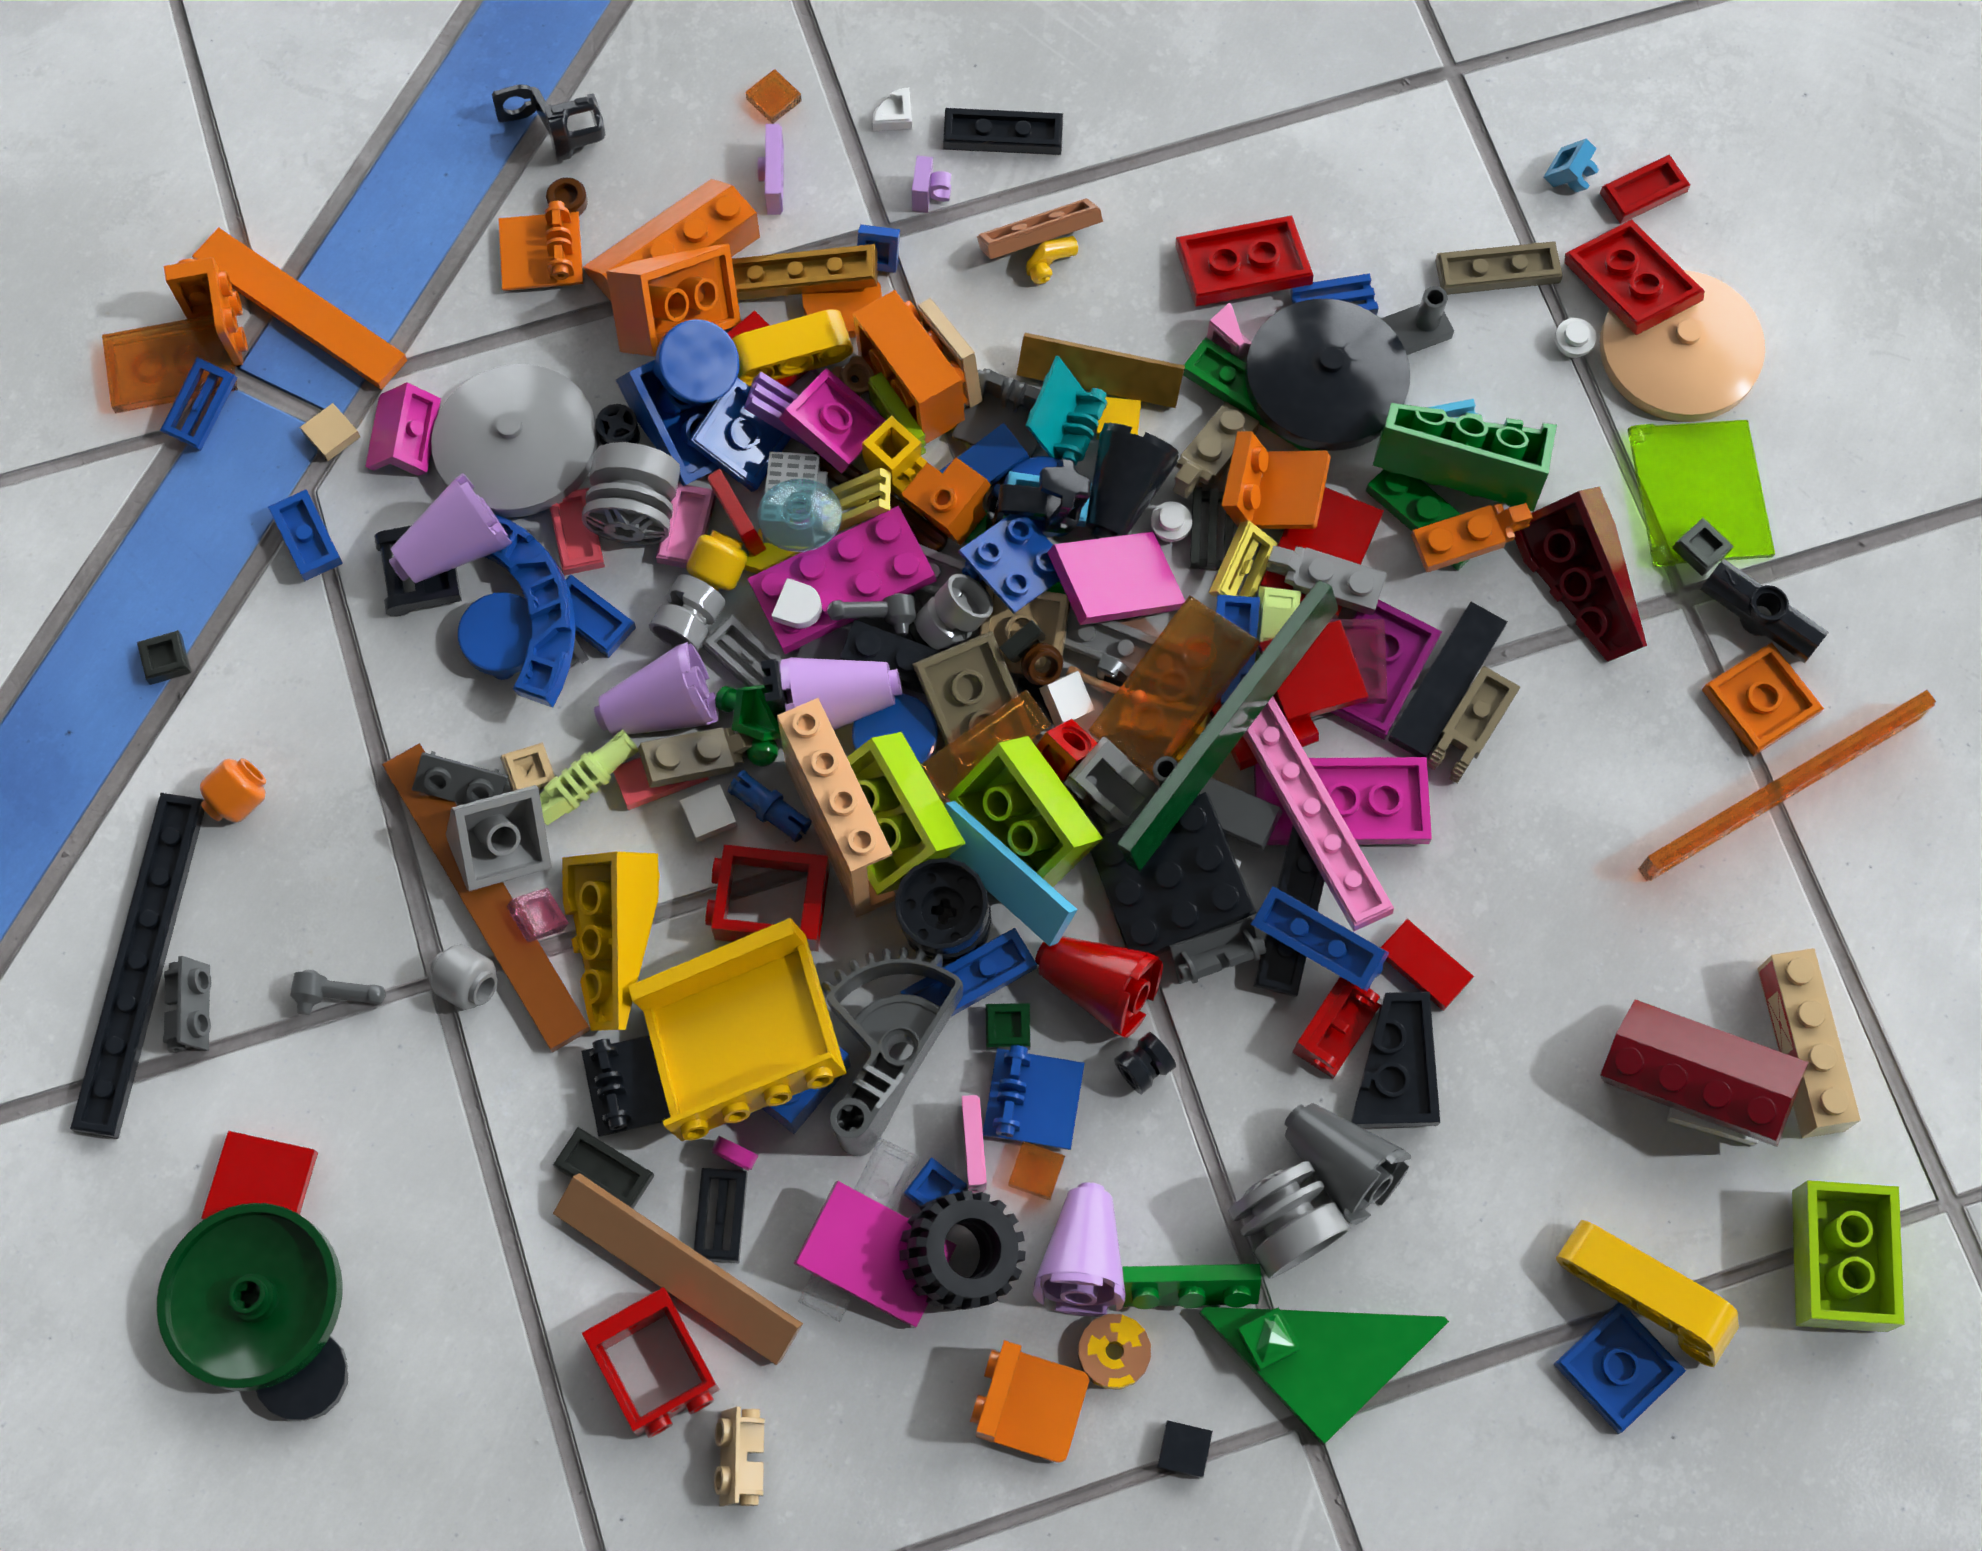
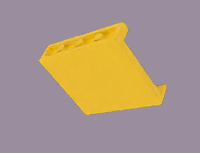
M791 918L629 985L632 1001L644 1012L670 1118L663 1120V1124L680 1141L700 1139L706 1136L709 1130L725 1123L741 1122L747 1119L754 1111L767 1106L785 1104L791 1100L793 1095L808 1089L826 1087L833 1082L834 1078L846 1074L806 935Z

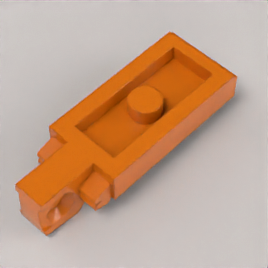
M1527 503L1509 507L1505 510L1502 504L1488 505L1412 531L1411 537L1425 571L1431 572L1504 548L1507 542L1515 539V531L1530 526L1529 523L1533 517Z

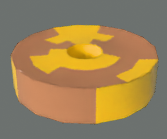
M1106 1314L1094 1319L1084 1329L1078 1343V1361L1082 1371L1088 1375L1092 1383L1105 1389H1123L1135 1384L1145 1374L1151 1359V1343L1145 1329L1136 1320L1123 1314ZM1110 1344L1119 1345L1123 1350V1356L1117 1360L1109 1358L1106 1354V1347Z

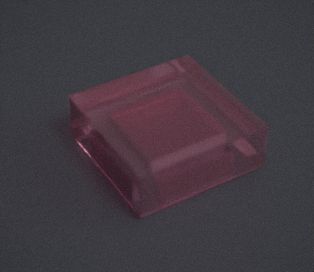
M548 888L513 898L507 905V909L527 942L561 932L568 925L567 919Z

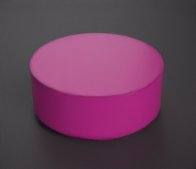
M721 1136L717 1137L711 1149L713 1154L747 1171L749 1169L752 1170L758 1158L757 1154Z

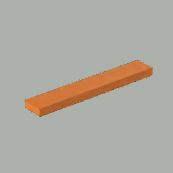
M219 227L192 255L193 259L196 260L214 257L220 271L228 272L234 290L380 390L388 384L408 361L403 352Z

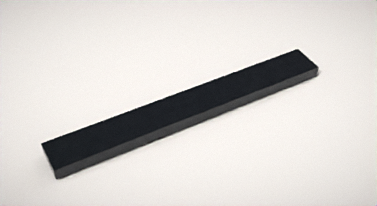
M160 793L70 1129L74 1132L119 1139L205 812L201 806L203 799Z

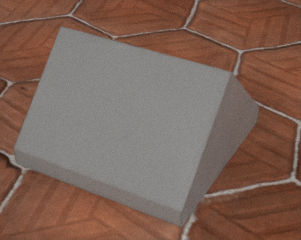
M536 785L451 808L446 838L468 891L552 868L539 789Z

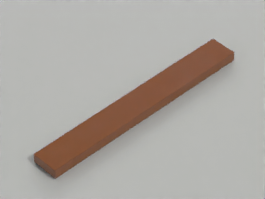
M419 743L383 763L382 766L553 1053L589 1032L590 1027L504 883L500 882L472 891L466 889L446 838L451 808L456 807L457 804L451 800L412 790L421 754L425 753Z

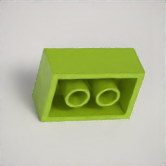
M902 732L872 737L847 757L893 853L892 856L867 866L868 880L877 895L898 890L901 880L913 867L929 859L947 858L966 844Z
M1029 736L998 743L947 796L951 802L956 801L1052 887L1103 839Z
M1807 1180L1793 1189L1792 1212L1796 1326L1889 1332L1905 1325L1899 1186Z

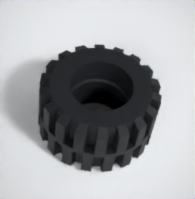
M961 1191L929 1201L919 1207L921 1212L912 1214L907 1222L912 1227L902 1232L900 1240L907 1243V1249L899 1251L900 1261L907 1260L909 1268L902 1272L906 1280L914 1279L916 1281L912 1290L917 1296L927 1295L926 1303L934 1307L943 1305V1310L955 1311L990 1305L998 1301V1296H1004L1012 1289L1009 1282L1018 1280L1022 1273V1270L1018 1269L1016 1264L1025 1261L1026 1251H1021L1018 1248V1242L1025 1241L1023 1231L1015 1232L1013 1227L1019 1221L1014 1213L1008 1215L1003 1213L1007 1205L1002 1201L995 1200L990 1202V1195L983 1192L972 1194V1191ZM955 1224L962 1225L970 1230L979 1244V1264L969 1278H964L954 1272L945 1257V1239L949 1230Z

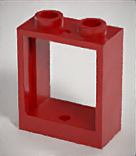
M724 844L722 858H714L712 868V884H718L716 899H708L705 915V925L711 926L714 939L734 942L774 925L727 919L735 865L808 872L801 927L799 928L806 935L810 951L819 952L830 872L828 856Z
M665 1287L660 1288L582 1332L632 1431L637 1436L646 1433L648 1438L660 1434L673 1425L670 1418L686 1409L689 1414L704 1409L714 1402L712 1394L720 1390ZM667 1315L702 1382L641 1417L606 1349Z

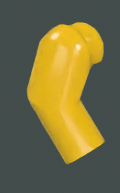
M1069 236L1048 240L1038 246L1026 263V273L1028 276H1031L1035 284H1044L1050 280L1052 270L1049 266L1055 259L1077 255L1078 243L1076 238Z

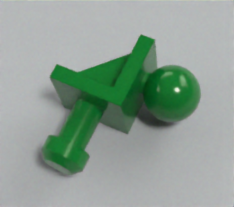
M764 685L737 689L724 686L716 694V707L727 713L734 710L731 730L754 738L752 746L746 750L750 762L759 767L771 765L777 759L779 752L778 745L774 739H781L779 724L765 700V693H768Z

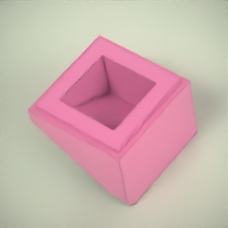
M1228 303L1210 320L1207 338L1242 360L1248 354L1252 342L1240 332L1232 305Z

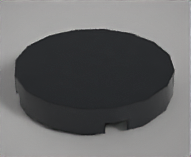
M330 1336L318 1355L297 1374L279 1384L256 1390L258 1399L271 1413L289 1421H307L327 1414L340 1401L348 1385L349 1373L347 1372L348 1365L344 1349Z

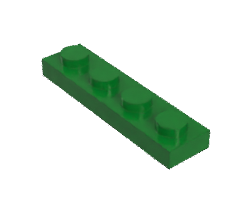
M1205 337L1184 364L1183 376L1222 401H1226L1260 421V425L1299 450L1323 451L1297 445L1272 430L1258 415L1248 396L1245 384L1246 363Z

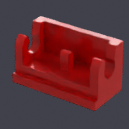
M1339 977L1297 1041L1292 1053L1334 1079L1380 1008L1381 1004L1377 1002L1380 996L1370 988L1368 991H1365L1346 979Z

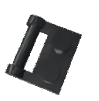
M411 526L384 530L374 535L376 549L381 552L388 595L384 600L386 614L389 616H402L408 614L411 610L462 601L457 567L414 583L416 591L404 593L403 581L389 563V559L394 557L391 547Z

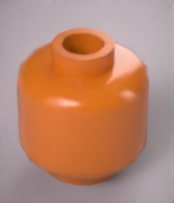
M241 758L239 761L225 759L200 783V791L205 799L201 802V806L216 821L220 822L225 818L231 822H241L264 801L266 779L252 763L244 758Z

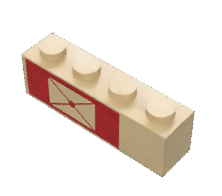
M1815 948L1771 955L1757 970L1779 1052L1809 1062L1793 1104L1801 1138L1845 1132L1861 1121Z

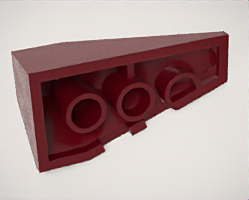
M1600 486L1577 491L1532 512L1533 519L1529 523L1530 526L1514 532L1515 541L1523 561L1533 573L1537 572L1550 587L1549 593L1557 602L1561 601L1575 617L1576 625L1604 659L1609 662L1647 646L1616 524Z

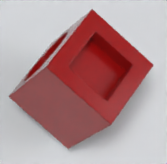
M1070 719L1047 731L1036 747L1062 783H1064L1097 742L1073 719Z

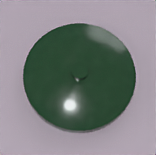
M267 1203L241 1204L221 1210L207 1217L189 1231L174 1249L165 1265L158 1287L156 1310L164 1344L171 1356L185 1371L210 1385L233 1391H252L279 1384L305 1368L322 1350L334 1330L343 1294L339 1261L332 1245L321 1230L292 1210Z

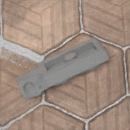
M1273 546L1266 567L1267 571L1286 576L1284 582L1293 586V590L1301 591L1305 595L1309 593L1319 580L1332 586L1337 605L1368 615H1373L1387 575L1386 572L1310 548L1305 549L1297 546L1295 551Z

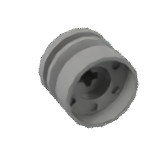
M619 442L599 446L593 455L589 476L592 487L586 492L585 496L586 505L583 507L582 512L583 525L591 532L619 543L652 545L663 542L670 532V519L673 515L671 501L676 497L680 464L665 452L642 444Z
M1309 1161L1290 1168L1280 1169L1251 1186L1242 1198L1228 1210L1233 1221H1239L1252 1214L1255 1216V1218L1241 1228L1240 1233L1243 1237L1252 1236L1262 1231L1268 1237L1259 1244L1253 1254L1269 1279L1292 1269L1314 1256L1351 1229L1335 1202L1324 1204L1315 1209L1310 1203L1322 1192L1325 1186L1322 1181H1316L1301 1188L1300 1185L1315 1172Z

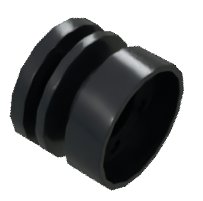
M950 858L929 859L913 867L900 882L895 896L896 917L910 947L915 952L920 948L924 949L926 960L931 961L933 956L939 953L943 956V964L952 963L981 947L987 941L992 926L991 906L987 891L979 875L965 863ZM944 908H950L954 917H949L947 924H940L937 915H943Z

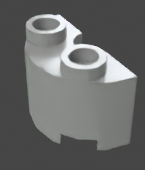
M1104 736L1063 783L1080 799L1083 800L1086 795L1092 798L1095 802L1090 809L1110 825L1116 819L1124 826L1130 825L1135 821L1159 789L1144 772L1131 763L1127 756Z

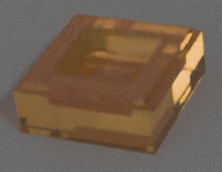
M776 69L746 91V99L772 124L802 101L801 93Z
M1023 1141L1008 1186L1051 1201L1065 1155Z

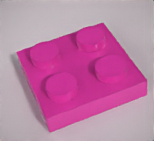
M827 368L779 417L780 421L840 473H843L862 453V442L886 421L885 418Z

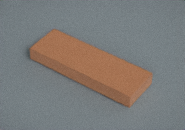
M1085 198L981 233L977 236L980 250L990 259H994L1101 223L1103 218L1100 208Z

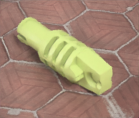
M623 729L594 753L590 751L582 754L579 761L575 760L571 763L569 769L565 768L561 771L562 774L559 777L556 775L544 787L545 790L539 795L546 825L551 824L565 813L568 814L581 805L580 802L583 800L587 801L591 793H597L601 785L605 786L610 782L609 779L612 778L610 774L618 766L639 752L636 744Z

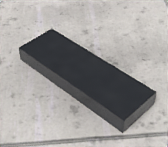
M945 108L943 149L1061 155L1063 113Z

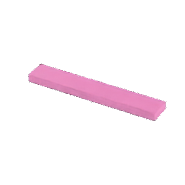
M1272 696L1243 737L1354 932L1393 914L1394 907Z

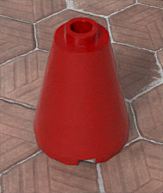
M1062 936L1059 943L1052 946L1047 945L1043 941L1035 957V961L1039 965L1038 972L1040 976L1114 1034L1124 1038L1132 1035L1147 1014L1140 1010L1146 999L1154 1001L1163 971V962L1159 960L1160 957L1155 956L1153 953Z

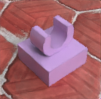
M917 155L912 185V211L928 213L930 197L942 202L950 200L951 173L944 171L933 172V157Z

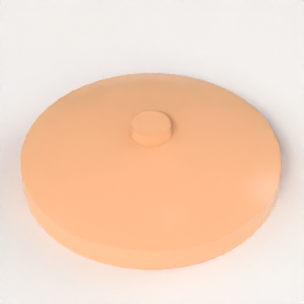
M1684 270L1705 290L1704 301L1638 335H1635L1609 309L1600 332V355L1610 381L1631 404L1658 418L1677 422H1697L1712 419L1730 411L1747 396L1759 377L1763 366L1765 340L1755 312L1739 293L1716 278Z

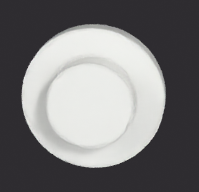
M1570 318L1563 321L1555 333V342L1559 351L1570 358H1578L1588 354L1593 349L1597 339L1593 326L1580 318Z
M1173 501L1164 502L1158 505L1152 512L1150 520L1151 529L1158 538L1165 542L1182 540L1191 530V513L1181 503Z

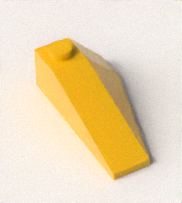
M616 851L562 857L563 905L565 914L573 915L577 936L572 938L571 942L574 953H581L585 972L581 977L580 983L591 1031L626 1030L633 1002L629 985L638 982L659 898L660 873L658 870V853Z

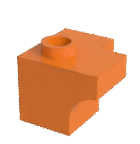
M955 457L943 473L927 462L901 495L928 522L961 546L987 514L982 507V503L991 484L986 478Z

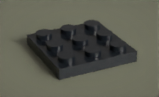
M1207 792L1197 795L1140 872L1127 865L1118 846L1119 840L1132 824L1102 836L1103 839L1090 851L1128 949L1149 952L1157 956L1169 951L1170 945L1235 923L1257 913Z

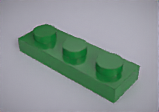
M1383 469L1368 483L1366 492L1411 531L1461 515L1422 480L1403 474H1394ZM1470 559L1451 566L1459 571Z
M1260 1264L1122 1267L1125 1287L1123 1307L1152 1309L1156 1306H1181L1192 1309L1202 1305H1227L1239 1308L1248 1304H1258L1262 1280Z

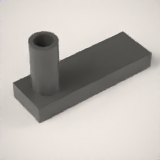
M1438 286L1427 288L1424 291L1420 304L1381 318L1398 336L1407 355L1452 339L1454 329L1444 312L1448 296L1446 291Z
M1165 756L1159 758L1154 763L1153 774L1155 779L1153 782L1159 788L1177 766V761L1172 757ZM1210 778L1199 794L1207 792L1224 833L1264 850L1283 813L1281 807Z

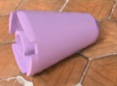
M462 473L455 478L391 547L394 557L389 559V563L403 581L410 577L414 583H418L505 549L512 544V541L507 537L508 534L485 500L473 491L474 485L465 474Z
M688 642L679 644L599 696V706L594 707V712L600 728L603 731L609 730L615 736L622 729L629 735L705 726L718 721L719 710L715 704V692L709 693L706 680L710 679L695 647L692 644H688Z
M793 657L781 660L782 690H786L788 704H785L786 711L819 698L833 730L895 705V696L902 695L898 669L890 670L888 662Z
M1081 1183L1078 1185V1188L1071 1189L1067 1194L1034 1281L1033 1296L1042 1305H1044V1300L1047 1298L1056 1302V1311L1079 1316H1102L1107 1314L1108 1306L1116 1304V1310L1119 1311L1124 1305L1125 1287L1113 1198L1099 1184Z

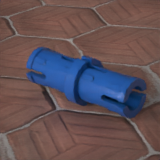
M745 770L739 772L737 777L740 781L738 782L734 778L727 792L756 812V818L761 822L769 821L795 843L801 840L802 835L800 832L802 831L806 834L812 824V820L806 818L783 801V795L777 790L771 792L748 775V772Z

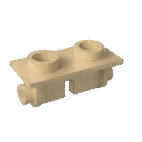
M739 1406L721 1411V1418L718 1419L715 1429L716 1444L718 1447H721L720 1466L717 1467L714 1476V1489L716 1494L720 1495V1507L739 1503V1497L740 1506H758L759 1496H763L764 1462L747 1461V1453H764L765 1419L760 1418V1409H742V1417L741 1407Z

